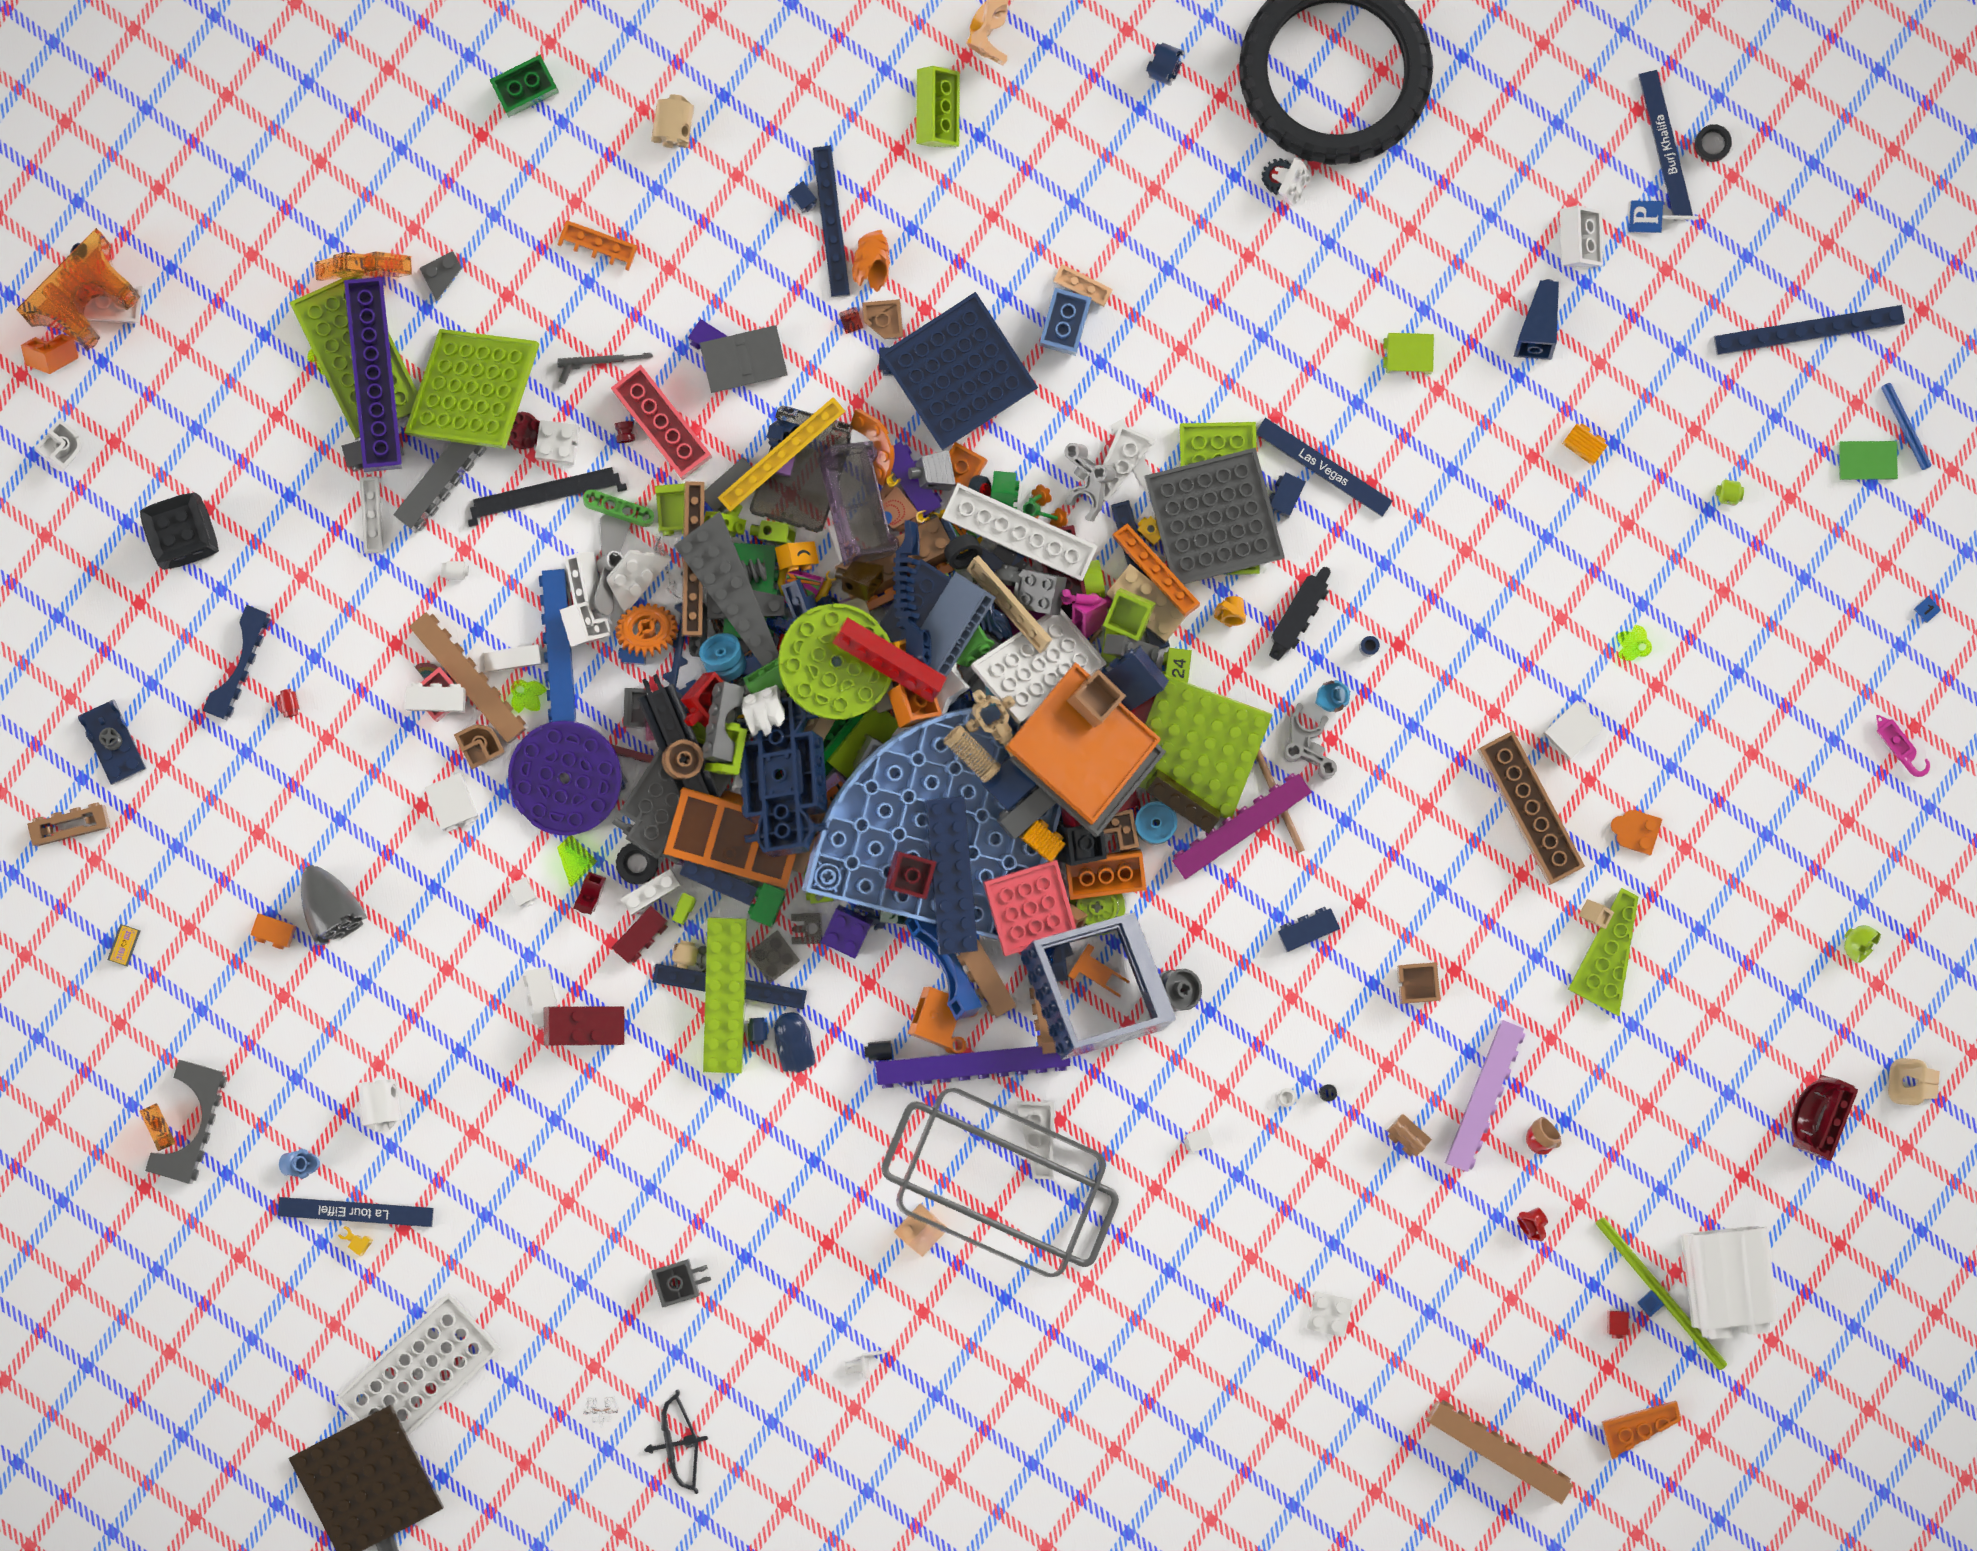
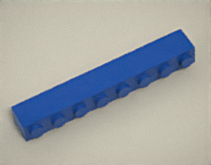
M542 570V576H539V587H543V595H540V604L544 606V614H541V621L546 629V632L542 634L543 644H547V652H544V662L548 663L545 679L546 682H549L550 690H546L547 701L551 702V709H548V719L552 720V722L561 720L577 722L572 648L560 613L561 609L569 607L566 570Z

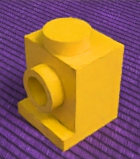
M1151 516L1148 519L1144 517L1137 524L1139 526L1137 531L1154 547L1161 539L1157 523ZM1153 526L1154 532H1149L1147 527Z

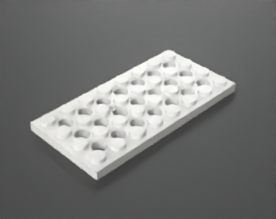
M448 1293L347 1386L335 1400L355 1422H358L369 1416L373 1408L378 1410L385 1408L387 1405L384 1403V1398L387 1395H391L395 1400L392 1407L396 1415L401 1409L405 1410L408 1414L407 1419L400 1420L407 1436H409L489 1362L501 1348L460 1303ZM444 1315L452 1316L453 1323L450 1326L443 1323ZM430 1328L438 1330L439 1335L436 1339L429 1337L428 1331ZM458 1329L465 1330V1339L459 1340L456 1338L455 1333ZM421 1341L424 1343V1350L422 1352H417L414 1349L415 1342ZM444 1342L451 1344V1352L444 1353L441 1346ZM471 1343H476L479 1346L477 1354L469 1352V1345ZM406 1354L410 1357L408 1365L400 1363L401 1355ZM430 1355H434L437 1358L436 1366L428 1365L427 1358ZM457 1356L464 1358L465 1364L463 1367L455 1365L454 1360ZM387 1368H393L396 1371L393 1379H389L386 1376ZM415 1369L423 1371L422 1379L417 1380L413 1377ZM442 1370L450 1372L451 1377L449 1380L444 1381L441 1379L440 1372ZM373 1381L381 1383L382 1388L379 1392L372 1390L371 1384ZM401 1382H406L409 1385V1390L406 1393L399 1391L398 1386ZM428 1383L435 1384L436 1392L434 1394H429L426 1391ZM359 1394H364L367 1397L365 1405L358 1404L357 1397ZM414 1396L422 1399L420 1407L412 1405L411 1400Z

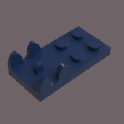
M114 699L78 715V720L85 728V735L89 742L92 743L110 785L147 769ZM113 728L121 735L122 744L118 749L108 750L100 742L99 735L103 729Z

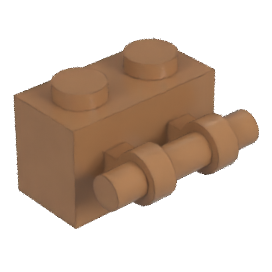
M1402 1113L1386 1130L1389 1133L1387 1137L1395 1144L1399 1142L1403 1145L1402 1150L1410 1157L1412 1155L1417 1157L1432 1140Z

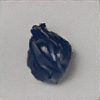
M993 602L982 619L980 627L983 631L992 633L999 640H1002V638L1010 639L1013 637L1009 619L1006 618L1005 614L994 609Z

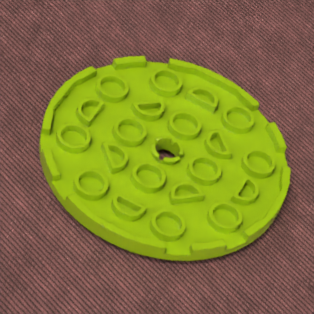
M834 603L820 605L806 611L788 628L779 649V673L786 691L801 708L825 719L843 720L865 713L881 700L892 680L832 643L847 617L890 642L887 633L884 632L876 619L865 611L851 605ZM835 656L841 659L839 667H834L831 663V659Z

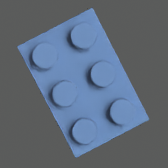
M1055 288L1039 346L1076 356L1092 298Z

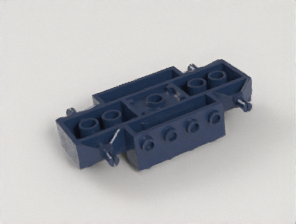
M791 697L781 698L785 719L780 726L772 725L771 733L766 736L763 730H759L754 736V741L745 742L741 768L739 770V775L742 779L740 792L744 803L742 805V814L744 818L754 824H758L755 834L744 836L746 838L745 843L758 842L763 853L772 857L810 852V846L815 833L828 829L825 827L827 826L826 822L815 824L809 817V815L826 813L828 810L823 738L813 731L804 732L809 719L820 717L801 708ZM746 722L738 723L741 724L740 728L749 730ZM783 770L784 776L777 780L776 773Z

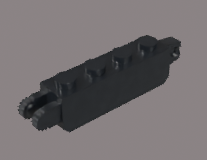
M1327 566L1322 567L1316 577L1313 575L1306 577L1271 636L1273 646L1269 653V657L1279 661L1291 648L1295 650L1300 641L1297 637L1300 632L1305 633L1310 625L1307 620L1310 615L1313 617L1316 615L1320 608L1317 606L1319 600L1324 601L1328 595L1329 590H1327L1329 584L1326 581L1331 570Z

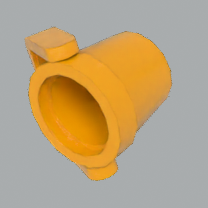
M1239 596L1226 597L1214 610V618L1228 627L1240 626L1246 622L1244 600Z

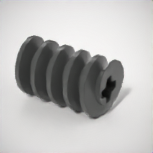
M756 558L755 564L749 559L748 565L743 560L741 561L750 584L752 578H754L756 583L759 582V577L762 578L763 582L766 581L767 574L764 559L763 563H761L759 558Z

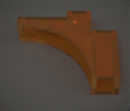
M378 251L366 254L350 252L335 254L332 258L315 262L316 281L365 276L398 278L412 275L411 256Z

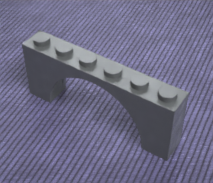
M182 1059L178 1060L173 1078L185 1083L197 1096L202 1111L201 1125L195 1138L181 1150L168 1154L150 1152L145 1171L187 1184H193V1181L197 1180L199 1175L197 1167L199 1162L202 1163L205 1151H203L204 1144H208L211 1135L208 1131L210 1125H213L216 1119L214 1111L216 1106L219 1107L221 1103V1088H225L227 1083L226 1072Z

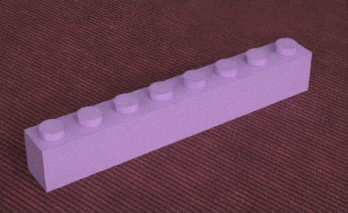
M1505 1020L1500 1021L1445 1164L1465 1172L1473 1169L1476 1162L1474 1155L1476 1151H1480L1483 1144L1481 1140L1483 1133L1486 1134L1490 1127L1489 1117L1490 1115L1494 1116L1497 1109L1496 1099L1497 1097L1501 1098L1504 1091L1502 1086L1504 1079L1508 1080L1512 1069L1509 1066L1511 1061L1515 1062L1519 1052L1516 1051L1518 1043L1522 1044L1526 1033H1523V1027Z

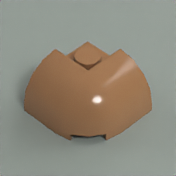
M476 724L454 734L472 770L505 754L498 736L493 729L486 725Z

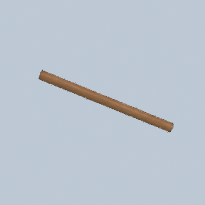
M1259 749L1256 760L1270 789L1276 783ZM1286 810L1281 816L1297 852L1300 853L1305 851L1288 810Z

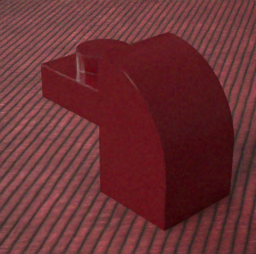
M588 872L573 909L589 915L595 912L607 878Z

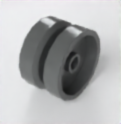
M1184 968L1167 970L1159 974L1174 1012L1190 1010L1199 1003L1202 996V984L1199 977L1193 971Z

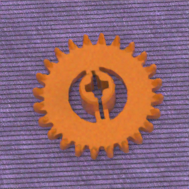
M647 603L646 606L639 604L638 608L632 606V610L627 609L626 614L620 615L621 619L617 621V626L615 627L618 644L622 645L623 650H626L628 647L629 654L635 650L636 657L642 651L644 658H646L648 651L652 657L654 656V650L658 651L661 655V647L667 651V643L673 646L672 638L676 640V634L678 633V622L675 620V616L671 614V611L665 610L664 606L658 608V604L651 606L650 603ZM638 621H640L638 623V633L635 635L633 633V627ZM657 622L660 625V630L658 634H656L655 624Z

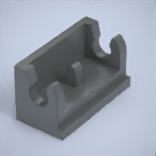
M624 688V727L646 728V717L638 701L639 697L647 695L646 689Z

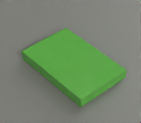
M1897 441L1839 442V480L1898 479Z

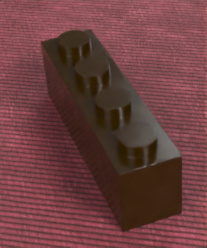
M1159 769L1148 781L1146 792L1209 834L1220 820L1219 810Z

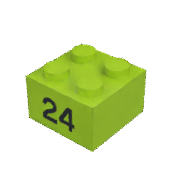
M1169 647L1168 651L1163 654L1162 665H1166V668L1162 673L1188 683L1192 650Z

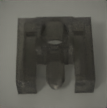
M822 913L791 914V922L804 921V925L793 926L792 931L794 933H805V937H791L792 945L822 944L820 943L823 938ZM812 923L817 925V932L814 934L809 932V926Z

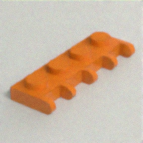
M568 220L564 224L557 244L562 246L564 240L575 244L574 252H578L580 246L593 251L591 258L594 259L597 253L611 257L610 265L614 264L615 259L627 263L625 266L627 271L630 270L638 246Z

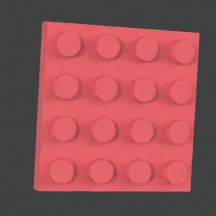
M1056 859L1052 862L1048 861L983 882L1004 956L1023 951L1034 940L1076 929Z

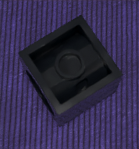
M1063 820L1058 822L1056 832L1063 837L1062 841L1065 843V846L1056 856V860L1074 866L1107 859L1104 829L1099 836L1095 837L1082 825L1075 827L1063 824Z

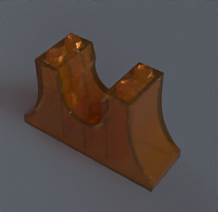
M95 228L31 293L16 311L31 327L47 326L58 329L69 335L88 351L97 345L100 336L84 316V309L87 303L93 298L105 296L112 299L117 306L128 310L137 304L140 296L133 286L115 270L111 259L112 246L102 232Z

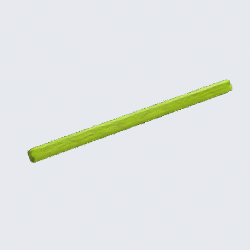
M1604 1217L1600 1218L1596 1222L1597 1227L1646 1285L1664 1303L1667 1310L1718 1370L1724 1369L1727 1366V1362L1706 1337H1702V1332L1698 1328L1692 1327L1691 1319Z

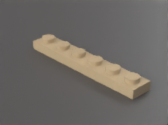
M978 555L973 558L966 570L985 591L996 597L994 602L1039 653L1044 652L1053 639Z

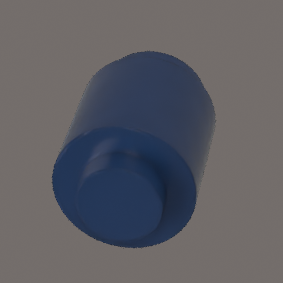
M765 1017L749 1018L748 1041H752V1045H763L764 1041L768 1040Z

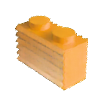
M1576 423L1562 442V445L1593 466L1608 445L1605 444L1606 440L1600 435L1594 436L1591 434L1588 426L1583 423L1580 425Z
M1036 820L1021 833L1019 838L1047 861L1052 862L1065 846V843L1062 841L1063 837L1056 831L1052 833L1048 830L1049 825L1043 820Z

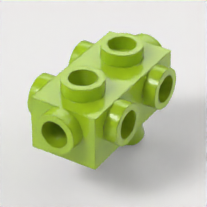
M740 504L732 512L721 513L731 537H736V534L744 535L746 520L738 517L743 509V506ZM706 511L704 523L718 512Z

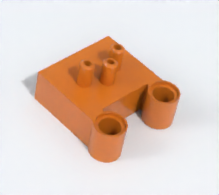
M931 986L923 987L908 1034L942 1047L950 1054L963 1053L967 1046L965 1039L959 1036H952L957 1020H955L947 1004L949 994ZM954 1041L958 1044L956 1050L953 1048Z

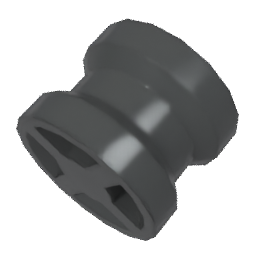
M105 728L100 732L99 740L105 748L112 751L121 746L122 737L115 729Z

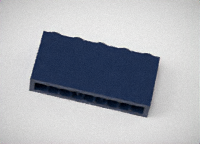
M1140 646L1134 650L1132 648L1129 649L1120 659L1118 657L1115 658L1107 668L1101 667L1099 669L1126 696L1121 703L1130 711L1163 691L1169 682Z

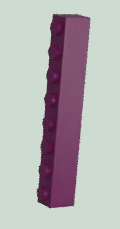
M1294 773L1290 774L1284 779L1286 783L1281 786L1276 784L1268 790L1270 794L1265 797L1260 795L1253 800L1254 805L1249 808L1244 806L1237 811L1238 816L1233 819L1228 817L1221 822L1222 827L1217 830L1213 828L1209 834L1205 833L1207 837L1200 841L1198 838L1190 843V849L1185 852L1182 849L1173 855L1175 859L1172 862L1184 879H1188L1311 794L1312 791L1301 775L1297 774L1295 776Z

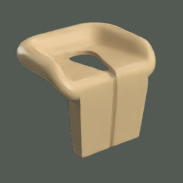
M1896 1059L1891 1064L1889 1071V1098L1892 1102L1902 1105H1920L1924 1099H1937L1940 1071L1927 1068L1926 1063L1919 1059ZM1909 1076L1917 1079L1918 1083L1916 1086L1905 1087L1903 1079Z

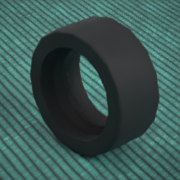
M1710 124L1703 127L1694 141L1696 153L1701 159L1708 162L1722 160L1732 147V137L1729 131L1718 124ZM1710 132H1716L1724 139L1723 150L1717 154L1706 152L1702 146L1703 137Z
M970 534L954 538L944 549V555L949 565L957 570L968 568L973 558L978 555L981 557L983 554L982 547L977 538ZM968 549V551L964 552L963 554L958 555L960 552H962V551Z

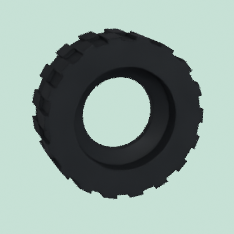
M628 843L617 854L615 861L616 870L620 877L630 884H645L656 875L659 860L636 845ZM634 854L643 855L647 862L646 868L639 873L632 872L628 867L630 856Z

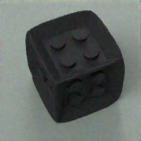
M193 492L178 495L151 504L139 511L149 548L157 566L161 569L167 570L188 565L219 552L210 516L199 494Z

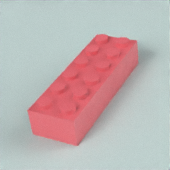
M639 365L611 387L616 397L682 481L712 458L711 453L642 365Z

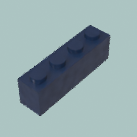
M686 860L680 871L681 876L749 906L753 903L758 889L714 868Z

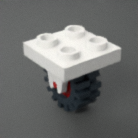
M1275 158L1273 159L1274 163L1269 161L1267 163L1269 166H1264L1265 172L1261 173L1263 176L1261 179L1271 193L1273 192L1274 195L1279 193L1288 205L1295 207L1302 197L1305 185L1310 181L1311 173L1304 163L1297 158H1294L1292 164L1286 159L1284 161L1282 158H1279V161H1277Z

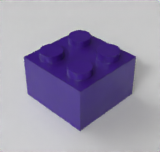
M839 904L820 943L856 959L874 920Z

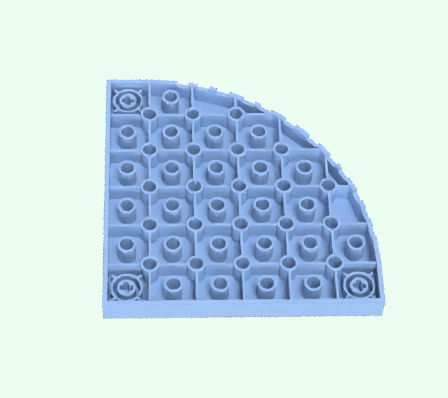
M987 706L981 709L979 713L986 725L992 724L993 721L998 720L999 716L1002 715L997 706ZM972 708L943 713L911 726L878 747L856 768L840 788L822 820V823L826 822L827 826L825 827L828 829L817 832L801 890L936 924L932 880L926 899L887 889L885 884L895 850L930 860L925 800L964 796L976 934L999 940L983 882L1048 861L1020 839L1019 836L1016 839L1009 837L996 821L999 818L1000 812L1005 808L983 787V781L980 780V777H977L975 772H972L973 769H970L968 764L965 765V762L960 760L961 757L955 755L953 750L943 743L946 736L955 727L961 725L999 764L1002 765L1011 758L1004 745L1000 744L998 740L996 741L991 733L985 732L981 727H978L979 729L975 732L970 733L965 726L966 723L971 719H975L971 713ZM1009 714L1008 724L1012 729L1011 733L1014 737L1026 721L1018 725ZM1058 803L1054 804L1037 819L1038 821L1041 819L1049 825L1047 829L1052 833L1057 830L1061 814L1060 805Z

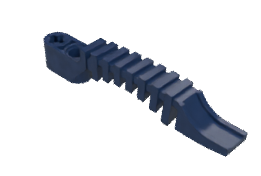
M905 520L904 541L900 548L896 550V558H893V562L896 563L895 567H893V572H895V576H893V581H895L893 590L896 591V594H894V600H896L894 608L897 609L895 618L901 621L896 622V627L906 630V653L924 664L930 665V632L927 629L922 630L915 624V619H919V614L911 612L910 610H916V605L908 603L914 601V596L908 595L909 592H914V587L907 586V583H915V578L907 577V574H917V569L910 568L907 565H920V560L908 557L919 556L920 553L918 524Z

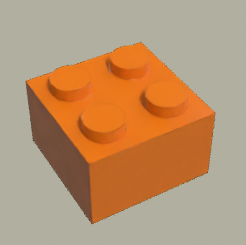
M901 684L887 692L899 728L910 727L921 721L942 715L937 698L930 703Z

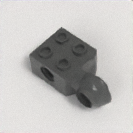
M1002 564L1001 568L994 572L1004 585L1015 586L1014 596L1025 609L1049 615H1060L1061 597L1063 596L1061 591L1065 589L1067 577L1023 569L1019 572V567Z

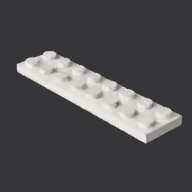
M957 483L942 516V519L1081 582L1098 547Z

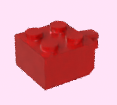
M716 672L703 673L682 697L681 701L690 712L684 719L687 726H694L699 722L704 727H707L710 717L709 708L712 705L713 699L712 690L716 683L724 682Z

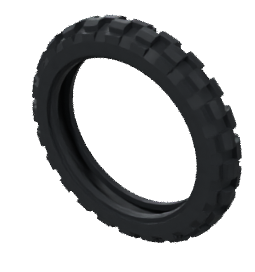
M1267 0L1252 19L1242 42L1239 58L1240 86L1251 117L1254 118L1261 131L1272 139L1277 146L1286 152L1298 156V158L1310 162L1314 161L1325 165L1353 164L1384 153L1401 141L1414 127L1426 106L1431 91L1433 55L1426 30H1424L1415 11L1407 5L1405 0ZM1325 3L1354 5L1378 17L1396 38L1403 57V85L1393 107L1373 125L1348 134L1321 133L1295 121L1278 103L1268 76L1269 51L1280 29L1301 11Z

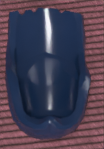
M787 1012L780 1015L774 1024V1034L782 1069L785 1072L789 1070L790 1072L800 1073L816 1063L810 1030L800 1014Z

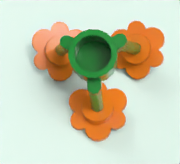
M1042 484L1037 485L1036 489L1031 491L1033 497H1030L1029 502L1023 505V512L1037 519L1039 516L1050 518V525L1057 528L1066 526L1068 524L1066 511H1063L1061 508H1057L1051 514L1041 511L1040 506H1045L1046 503L1051 502L1052 496L1049 494V488H1045Z

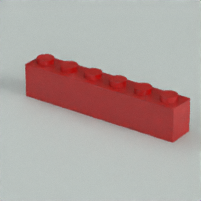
M848 617L839 628L832 642L930 703L937 697L947 678Z

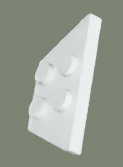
M629 550L606 577L613 594L625 614L626 610H630L671 561V556L666 554L665 556H658L651 552L641 553L636 550Z

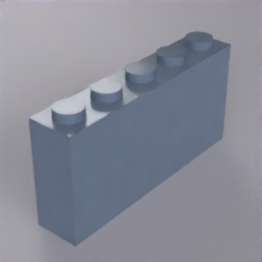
M957 572L950 579L921 627L922 630H929L931 635V663L928 666L946 677L996 598Z

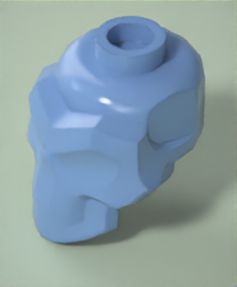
M301 1148L298 1151L281 1155L278 1165L282 1174L304 1179L319 1168L320 1160L313 1153H309L306 1149Z

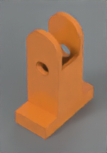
M1088 943L1068 977L1075 980L1078 973H1081L1120 998L1121 995L1108 987L1106 983L1112 974L1128 984L1130 981L1091 957L1090 954L1095 947Z

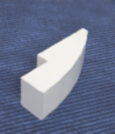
M538 644L483 653L485 672L542 665L540 646Z

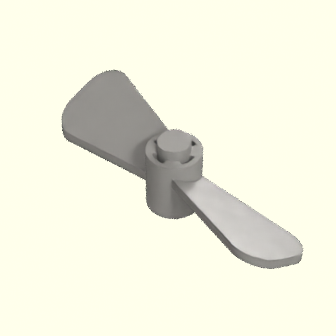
M604 514L599 521L602 557L596 563L601 576L593 604L598 613L608 616L613 611V592L606 577L623 558L620 552L631 523Z

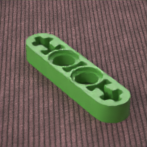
M588 490L583 495V504L588 509L642 527H650L654 523V512L647 507L596 490ZM591 496H594V497H595V500H593L592 503H591V502H588V501H589L588 498H591ZM610 501L615 504V507L607 509L604 504ZM628 507L633 510V513L625 515L622 510ZM636 511H639V515L635 518ZM646 514L649 515V518H647L646 521H644L643 517Z

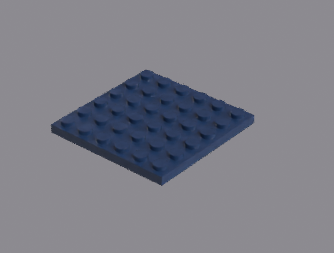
M976 291L879 354L942 451L1038 389V386Z

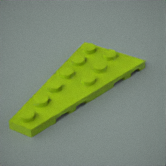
M1620 888L1610 907L1614 914L1607 928H1599L1567 989L1620 1017L1634 920L1639 896L1624 888Z

